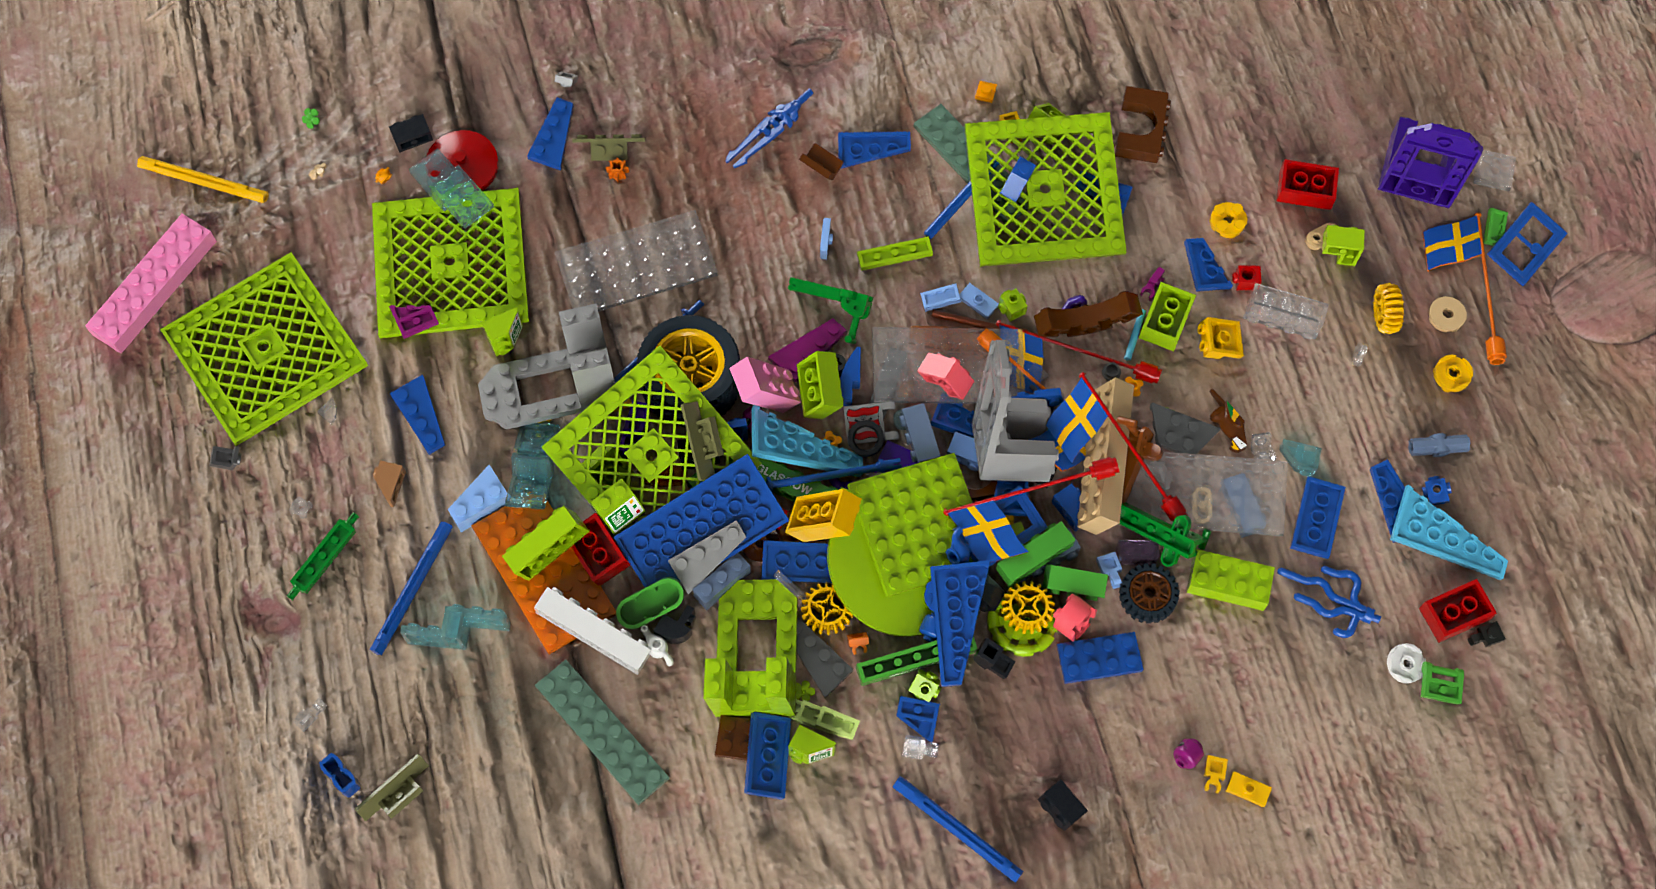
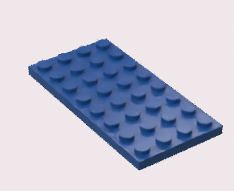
M746 454L614 536V539L643 586L647 587L665 577H673L679 580L668 560L736 520L745 533L746 538L722 562L787 523L789 519L750 456Z

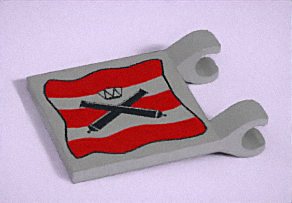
M886 401L845 406L844 416L847 438L849 430L855 423L869 420L880 426L883 431L884 441L899 439L898 431L885 432L882 410L895 409V402ZM861 428L855 434V443L877 442V434L871 428Z

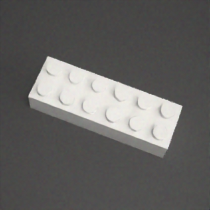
M547 587L534 607L536 614L633 673L639 674L650 656L651 649H649V644L641 639L638 642L632 639L631 633L624 629L619 631L610 620L606 618L601 620L592 609L587 608L585 610L581 608V603L571 597L568 600L559 589L555 587L552 589Z

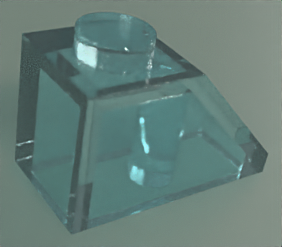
M1283 439L1279 450L1292 469L1303 476H1314L1318 469L1322 448Z

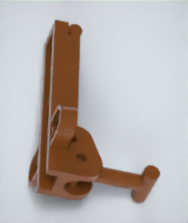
M1118 416L1117 423L1128 428L1129 441L1142 460H1160L1163 456V450L1159 445L1151 443L1154 436L1152 431L1145 426L1142 428L1138 427L1137 420ZM1129 446L1127 449L1122 503L1127 502L1141 468L1140 462Z

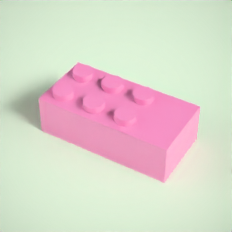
M746 357L730 367L742 402L782 413L801 403L799 390L794 385L793 375L788 369L750 357Z

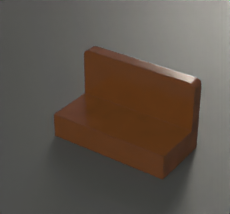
M817 143L813 144L807 155L802 153L799 158L800 161L829 180H834L844 164V161Z

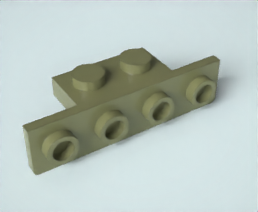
M615 134L613 138H606V135H595V138H588V135H577V139H572V143L591 142V161L615 160L617 158L619 160H628V142L646 141V138H642V134H631V138H624V134Z
M697 401L681 404V409L699 481L706 480L715 474L711 458L724 455L715 416L701 419Z
M419 754L415 755L355 808V811L367 821L382 808L392 819L423 792L414 779L429 765Z

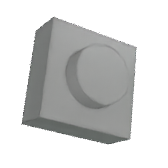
M563 71L555 76V82L560 83L563 87H571L577 83L578 75Z

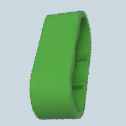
M665 577L622 600L616 610L617 619L625 628H639L677 608L685 597V589L678 579Z

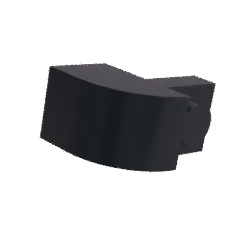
M687 605L678 621L664 614L655 627L654 634L663 637L669 644H680L687 641L692 636V630L688 626L691 627L696 620L695 608Z
M985 638L973 657L980 667L985 670L989 669L1002 679L1007 678L1016 662L1003 654L1004 648L989 638Z

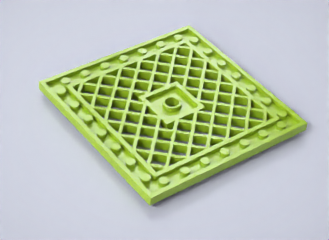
M1110 112L965 123L980 267L1126 255ZM1081 134L1077 139H1075V138L1072 136V135ZM1053 136H1062V137H1061V138L1059 139V141H1058V140H1057L1056 138H1054ZM1083 136L1091 141L1087 147L1079 142ZM1044 137L1041 142H1039L1036 138ZM1065 137L1073 143L1069 149L1061 143ZM1017 139H1026V140H1025L1023 143H1021V142H1019ZM1047 139L1055 144L1051 150L1043 145ZM1002 140H1008V141L1005 143V145H1003V144L1000 142V141H1002ZM1029 140L1037 145L1033 151L1025 146ZM1011 142L1019 147L1015 153L1007 148ZM993 143L1001 148L997 154L989 149ZM1093 144H1094L1095 154H1094L1092 151L1089 150ZM1075 145L1083 150L1079 157L1071 151ZM1057 147L1065 152L1061 158L1053 153ZM1039 148L1047 153L1043 160L1035 154ZM1023 150L1029 155L1026 160L1029 161L1033 158L1039 164L1026 184L1027 195L1023 192L1020 194L1025 201L1019 206L1016 202L1001 195L1002 188L999 190L993 183L997 178L1004 184L1006 183L1007 179L1001 173L1005 168L1009 172L1012 171L1013 168L1009 164L1013 159L1018 161L1019 157L1017 154ZM1003 151L1011 156L1007 162L999 157ZM987 154L993 158L989 163L987 161ZM1085 154L1093 158L1089 165L1081 159ZM1067 155L1075 160L1071 166L1063 161ZM1049 156L1057 161L1053 168L1045 162ZM995 160L1003 166L998 172L991 167ZM1095 162L1097 166V171L1091 167ZM1077 163L1085 168L1081 174L1073 169ZM1059 164L1067 169L1063 176L1062 169H1056ZM1041 166H1043L1045 169H1047V170L1037 171ZM989 171L994 175L991 181L989 179ZM1087 171L1095 176L1092 182L1083 177ZM1069 172L1077 177L1073 184L1065 178ZM1097 179L1099 183V189L1093 185ZM1079 181L1087 185L1083 192L1075 186ZM1063 183L1069 187L1065 193ZM1047 185L1050 188V192L1043 193L1040 190V186ZM991 189L997 193L993 198H991ZM1089 189L1098 194L1093 200L1085 194ZM1071 190L1079 195L1075 202L1067 196ZM999 196L1007 201L1003 207L994 202ZM1099 197L1101 200V206L1096 203V200ZM1081 198L1089 203L1085 210L1077 204ZM1065 200L1071 204L1067 211L1061 207L1066 205ZM1027 202L1028 209H1034L1031 214L1023 209ZM1009 204L1017 209L1013 215L1004 210ZM1091 206L1099 211L1095 218L1087 212ZM993 207L998 210L995 216H993ZM1053 207L1049 212L1043 209ZM1073 208L1082 213L1077 219L1069 214ZM1055 209L1063 214L1059 221L1051 215ZM1037 210L1045 216L1041 222L1033 217ZM1019 212L1027 217L1023 223L1015 219ZM1001 213L1009 219L1004 225L997 220ZM1101 215L1103 217V224L1097 220ZM1083 216L1092 221L1088 227L1079 222ZM1065 217L1073 222L1069 229L1061 223ZM1047 219L1055 224L1051 230L1043 225ZM1029 220L1037 225L1033 231L1025 227ZM1011 221L1019 227L1015 233L1007 228ZM1093 224L1102 229L1098 235L1089 230ZM995 225L1000 228L997 234H995ZM1075 225L1083 230L1079 237L1071 231ZM1057 227L1066 232L1061 239L1053 233ZM1039 228L1047 233L1043 240L1035 235ZM1021 229L1029 235L1025 241L1017 236ZM1003 231L1010 236L1006 243L998 237ZM1086 233L1092 237L1081 239ZM1067 235L1073 238L1071 240H1064ZM1050 236V237H1052L1055 241H1046V240H1047L1048 237ZM1031 238L1037 241L1034 243H1027ZM1014 239L1019 244H1010V242Z
M518 188L372 203L379 338L402 336L389 306L391 305L403 307L407 304L419 307L426 302L431 305L433 310L438 311L434 312L439 324L417 334L483 327L482 322L515 307L518 309L522 323L529 322ZM493 212L498 215L494 221L488 218ZM474 214L480 217L475 223L470 220ZM456 216L462 219L457 225L451 222ZM437 218H440L443 222L437 227L433 223ZM419 220L425 223L420 229L415 226ZM501 220L503 223V228L498 225ZM484 221L490 224L485 230L479 227ZM401 222L406 224L402 231L396 228ZM466 223L472 226L467 232L461 229ZM447 225L453 228L448 234L443 231ZM429 227L435 230L430 236L424 233ZM494 228L499 231L495 237L489 234ZM410 229H413L416 233L410 238L406 234ZM475 230L481 233L477 239L471 236ZM393 231L398 234L394 239H393ZM457 232L463 235L458 241L452 238ZM439 234L444 237L440 243L434 240ZM420 236L426 239L421 245L415 242ZM485 237L491 240L486 247L481 244ZM502 237H504V244L499 241ZM402 238L408 241L403 247L397 244ZM467 239L472 242L469 247L467 242H465ZM432 243L434 246H430L429 252L425 248ZM495 244L500 247L496 254L490 250ZM413 245L417 249L413 254H410L407 250ZM478 246L482 251L475 255L472 251ZM394 247H395L397 250H399L395 255H394ZM421 252L427 255L422 262L417 259ZM504 252H505V260H503L502 258H500V256H501ZM404 254L408 259L402 264L398 259ZM489 254L492 258L486 263L482 258ZM469 256L473 258V261L470 264ZM448 259L455 260L452 265L445 264ZM430 260H431V269H430L428 266H426ZM414 261L418 266L412 271L408 266ZM496 261L502 264L497 270L491 267ZM477 263L484 266L479 272L473 269ZM395 264L399 266V268L396 271ZM422 269L428 272L423 278L417 275ZM505 269H506V277L501 274ZM405 270L409 275L403 280L399 275ZM487 270L493 273L489 279L483 276ZM471 272L475 276L470 281H468L467 279L470 278ZM431 277L432 281L435 282L433 285L427 282ZM497 277L503 280L498 287L493 284ZM413 278L419 281L414 288L408 284ZM479 279L484 282L480 289L474 285ZM396 280H397L399 283H401L397 288H396ZM460 281L466 284L461 291L456 288ZM443 283L447 288L441 293L437 288ZM423 285L429 288L424 295L419 292ZM489 286L494 289L490 296L484 293ZM506 286L508 294L503 291ZM406 287L410 292L404 297L400 292ZM470 288L476 292L471 298L465 295ZM452 290L457 293L453 300L447 297ZM433 292L439 296L434 302L428 299ZM498 294L505 297L500 303L494 300ZM414 295H417L420 299L415 304L409 301ZM396 296H397L399 299H401V301H400L398 304H397V298H396ZM480 296L486 299L481 305L475 302ZM461 298L467 301L462 308L456 304ZM442 300L449 303L444 309L438 306Z
M292 252L160 329L235 446L248 440L368 366ZM278 286H286L285 292L277 291ZM291 287L294 289L296 294L290 293ZM263 294L270 295L268 302L261 301ZM275 296L283 297L281 304L274 303ZM288 298L296 299L294 306L286 305ZM301 301L306 308L299 307ZM246 304L254 305L252 312L244 311ZM259 306L267 307L265 314L257 313ZM272 308L279 309L278 316L270 315ZM285 310L292 311L291 318L283 317ZM297 312L305 313L303 320L296 319ZM310 314L315 322L309 321ZM229 315H237L236 321H229ZM243 316L250 317L248 324L241 323ZM255 318L263 319L261 326L254 325ZM268 320L276 321L275 326L273 327L271 323H268ZM281 322L289 323L287 330L279 329ZM213 323L221 325L219 331L212 330ZM294 324L302 325L300 332L292 331ZM226 325L234 327L232 333L224 332ZM307 326L315 327L313 334L305 333ZM239 328L246 329L245 336L237 334ZM319 329H321L325 336L318 335ZM197 333L204 334L202 341L195 340ZM279 334L285 335L284 341L281 339ZM210 335L217 336L215 343L208 342ZM290 336L298 337L296 344L289 343ZM223 337L230 338L228 345L221 344ZM303 338L311 339L309 346L302 345ZM235 340H240L238 341L240 347L234 346ZM316 340L324 341L322 348L314 347ZM329 342L334 348V350L327 349ZM263 344L269 345L266 351H260V346ZM194 345L201 346L199 353L195 349ZM206 347L214 348L212 355L204 354ZM288 348L295 349L293 356L289 355L291 353ZM219 349L227 350L225 357L217 356ZM300 350L308 351L306 358L298 357ZM232 351L239 352L238 359L230 358ZM313 352L321 353L319 360L311 359ZM244 354H246L249 361H243ZM326 354L334 355L332 362L324 361ZM203 359L210 360L208 367ZM283 360L291 361L289 368L282 367ZM215 361L223 362L221 369L213 368ZM296 362L304 363L302 370L295 369ZM228 363L236 365L234 372L226 370ZM309 364L317 365L315 372L307 371ZM241 365L249 367L247 374L239 373ZM254 368L257 373L261 372L260 376L252 375ZM267 370L275 371L273 378L265 377ZM280 372L288 373L286 380L278 379ZM212 373H213V374H219V377H218V380H217V381H216V379L214 378V376L212 375ZM293 374L301 375L299 382L291 381ZM224 376H232L230 384L222 383ZM237 378L245 379L243 386L235 385ZM250 380L258 381L256 388L248 387ZM263 382L271 383L269 390L261 389ZM276 384L284 385L282 392L274 391ZM222 388L228 389L227 395H225ZM234 390L241 391L240 398L232 397ZM247 392L254 393L253 400L245 399ZM260 394L268 395L266 402L258 401ZM231 402L238 403L236 410ZM243 404L251 405L249 412L241 411Z
M660 345L541 447L589 504L605 491L603 488L611 487L610 485H603L604 474L614 475L613 484L617 482V475L628 476L627 485L631 490L640 491L641 505H653L654 512L657 506L666 505L665 503H657L658 492L668 493L667 503L671 502V493L684 494L687 492L685 491L686 480L697 481L696 485L700 484L698 477H686L687 466L695 467V464H688V453H692L689 450L688 434L686 433V436L676 435L677 424L685 425V422L677 421L678 410L682 411L681 407H678V400L680 398L684 403L697 401L701 419L715 416L722 448L726 451L723 452L726 455V466H715L716 457L712 458L714 472L715 468L724 469L729 466V456L735 462L748 454L756 468L762 464L758 458L752 457V451ZM658 373H659V375L662 377V378H653V377H655ZM652 381L663 382L662 392H652ZM649 382L648 391H638ZM666 383L675 393H665ZM637 394H648L647 405L637 404ZM634 395L633 404L624 403ZM651 395H662L661 406L651 405ZM665 396H675V407L664 406ZM623 406L633 407L632 418L622 417ZM619 407L618 417L609 416ZM636 407L647 408L646 419L636 418ZM650 408L661 409L660 420L649 419ZM664 409L674 410V421L663 420ZM608 419L618 420L617 430H607ZM604 420V430L594 429ZM622 420L632 421L631 432L621 431ZM635 421L646 422L645 433L635 432ZM649 422L659 423V433L655 428L649 431ZM663 423L673 424L672 435L662 434ZM593 432H603L602 443H592ZM589 433V442H579ZM607 433L617 434L616 444H606ZM621 434L631 435L630 445H620ZM634 435H643V437L634 444ZM662 437L672 438V447ZM676 438L686 439L685 449H675ZM578 445H588V456L578 455ZM573 446H574V454H573V453L571 452V450H570ZM592 446H602L601 457L591 456ZM606 447H616L615 458L605 457ZM619 448H629L624 453L628 459L619 458ZM649 450L657 452L656 460L649 461L646 454ZM675 452H685L684 463H674L680 458ZM577 458L587 459V469ZM591 459L601 460L600 471L590 470ZM605 460L615 461L614 472L604 471ZM618 461L629 462L628 473L618 472ZM632 463L641 474L631 473ZM673 465L684 466L683 477L673 476ZM670 466L669 476L660 475ZM590 473L600 474L599 483ZM631 476L641 477V488L630 487ZM645 478L649 483L655 479L654 489L644 488ZM659 478L669 479L668 490L658 489ZM672 479L683 480L682 491L672 490ZM644 491L654 492L653 503L643 502ZM640 515L638 517V521L642 520V518H645L646 516ZM631 522L628 526H626L624 529H622L619 533H621V532L624 531L625 529H627V528H629L630 526H632L633 523Z

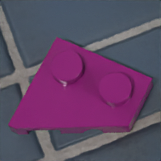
M407 305V307L389 306L404 339L439 324L431 305L419 307L414 305Z

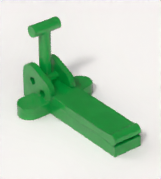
M790 277V285L788 286L790 291L841 302V307L853 316L845 342L853 345L856 344L857 339L855 337L859 321L869 316L874 297L847 289H839Z
M1127 502L1121 505L1119 524L1164 546L1161 554V562L1164 566L1171 567L1176 565L1180 555L1187 559L1197 556V545L1199 549L1205 550L1211 531L1204 529L1202 536L1189 531L1191 519L1187 515L1177 516L1173 524L1170 525Z

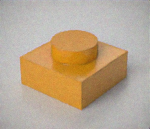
M979 81L975 99L992 103L997 84Z

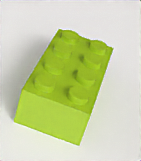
M565 506L559 507L553 511L552 516L547 520L539 522L536 529L523 535L520 542L510 546L502 557L515 575L530 581L590 531L577 513Z
M1197 549V556L1193 557L1186 593L1257 610H1265L1269 604L1275 567Z

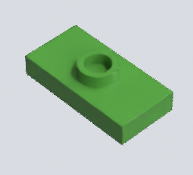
M1495 208L1488 209L1484 244L1494 246L1503 236L1506 230L1508 212Z

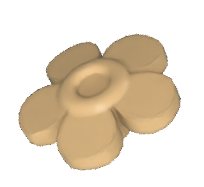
M325 163L316 165L309 173L310 178L315 180L318 175L323 177L324 169H326L327 165Z

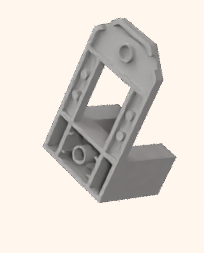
M596 303L559 312L567 349L497 364L489 370L478 384L485 419L491 422L494 421L505 429H512L581 413L615 384ZM571 368L577 393L527 405L521 404L517 380Z
M992 340L972 419L980 480L1049 482L1051 474L1055 472V461H1058L1059 451L1055 448L1054 441L1010 439H1032L1046 432L1047 419L1050 418L1051 409L1047 407L1046 399L1011 398V392L1009 391L1010 375L1012 374V363H1009L1010 351L1006 349L1005 340Z

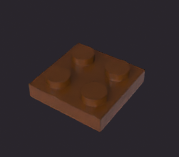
M721 715L715 749L716 757L747 761L751 719Z

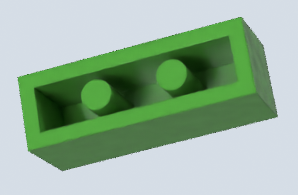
M1046 564L1042 588H1047L1048 593L1060 595V591L1067 592V596L1071 594L1079 596V594L1086 595L1088 600L1097 601L1098 597L1105 598L1108 575Z

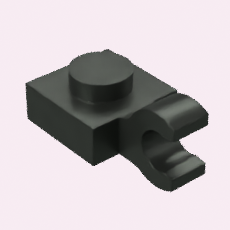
M1496 621L1479 627L1477 629L1478 633L1471 635L1467 640L1470 646L1483 642L1485 647L1503 642L1506 638Z

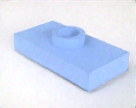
M831 218L823 219L820 244L821 259H827L828 246L832 245L833 234L830 233Z
M956 283L920 293L925 312L961 302Z
M971 283L959 294L962 302L986 319L998 308L999 303Z

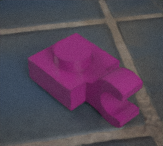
M1161 267L1157 268L1147 285L1142 288L1141 296L1148 292L1150 293L1148 300H1153L1155 296L1154 289L1156 287L1159 288L1160 283L1165 280L1163 277L1164 269Z

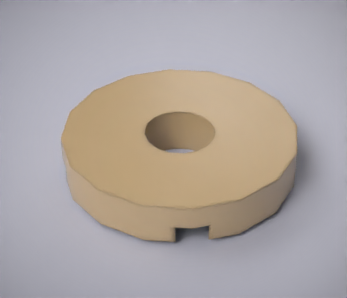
M1445 296L1436 299L1428 310L1430 323L1441 332L1457 331L1463 326L1467 317L1464 305L1453 297ZM1443 312H1449L1452 317L1446 318L1443 315Z

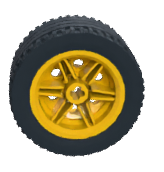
M682 315L663 321L648 333V336L644 338L639 348L637 364L660 345L695 386L703 384L702 387H697V389L721 416L731 409V406L735 404L738 398L739 391L730 367L740 362V355L734 338L731 337V334L722 325L703 316ZM658 373V374H657L655 377H653V378H662V377H661V376L659 375V373ZM652 381V392H662L663 382ZM649 382L641 388V391H648ZM666 383L665 393H675ZM642 394L647 403L648 394ZM651 395V405L661 406L662 395ZM665 396L664 406L675 407V396ZM679 398L678 407H681V404H684V402ZM652 409V412L660 418L661 409ZM664 409L663 420L674 421V410ZM678 410L677 421L684 422L682 411Z

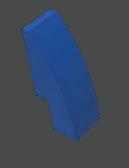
M856 347L850 355L840 377L843 406H852V389H860L861 347Z

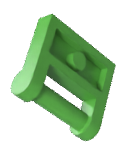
M1423 662L1421 668L1423 673L1421 697L1457 705L1462 704L1464 670L1459 668L1454 670L1432 665L1431 662ZM1432 673L1453 677L1454 682L1432 678Z

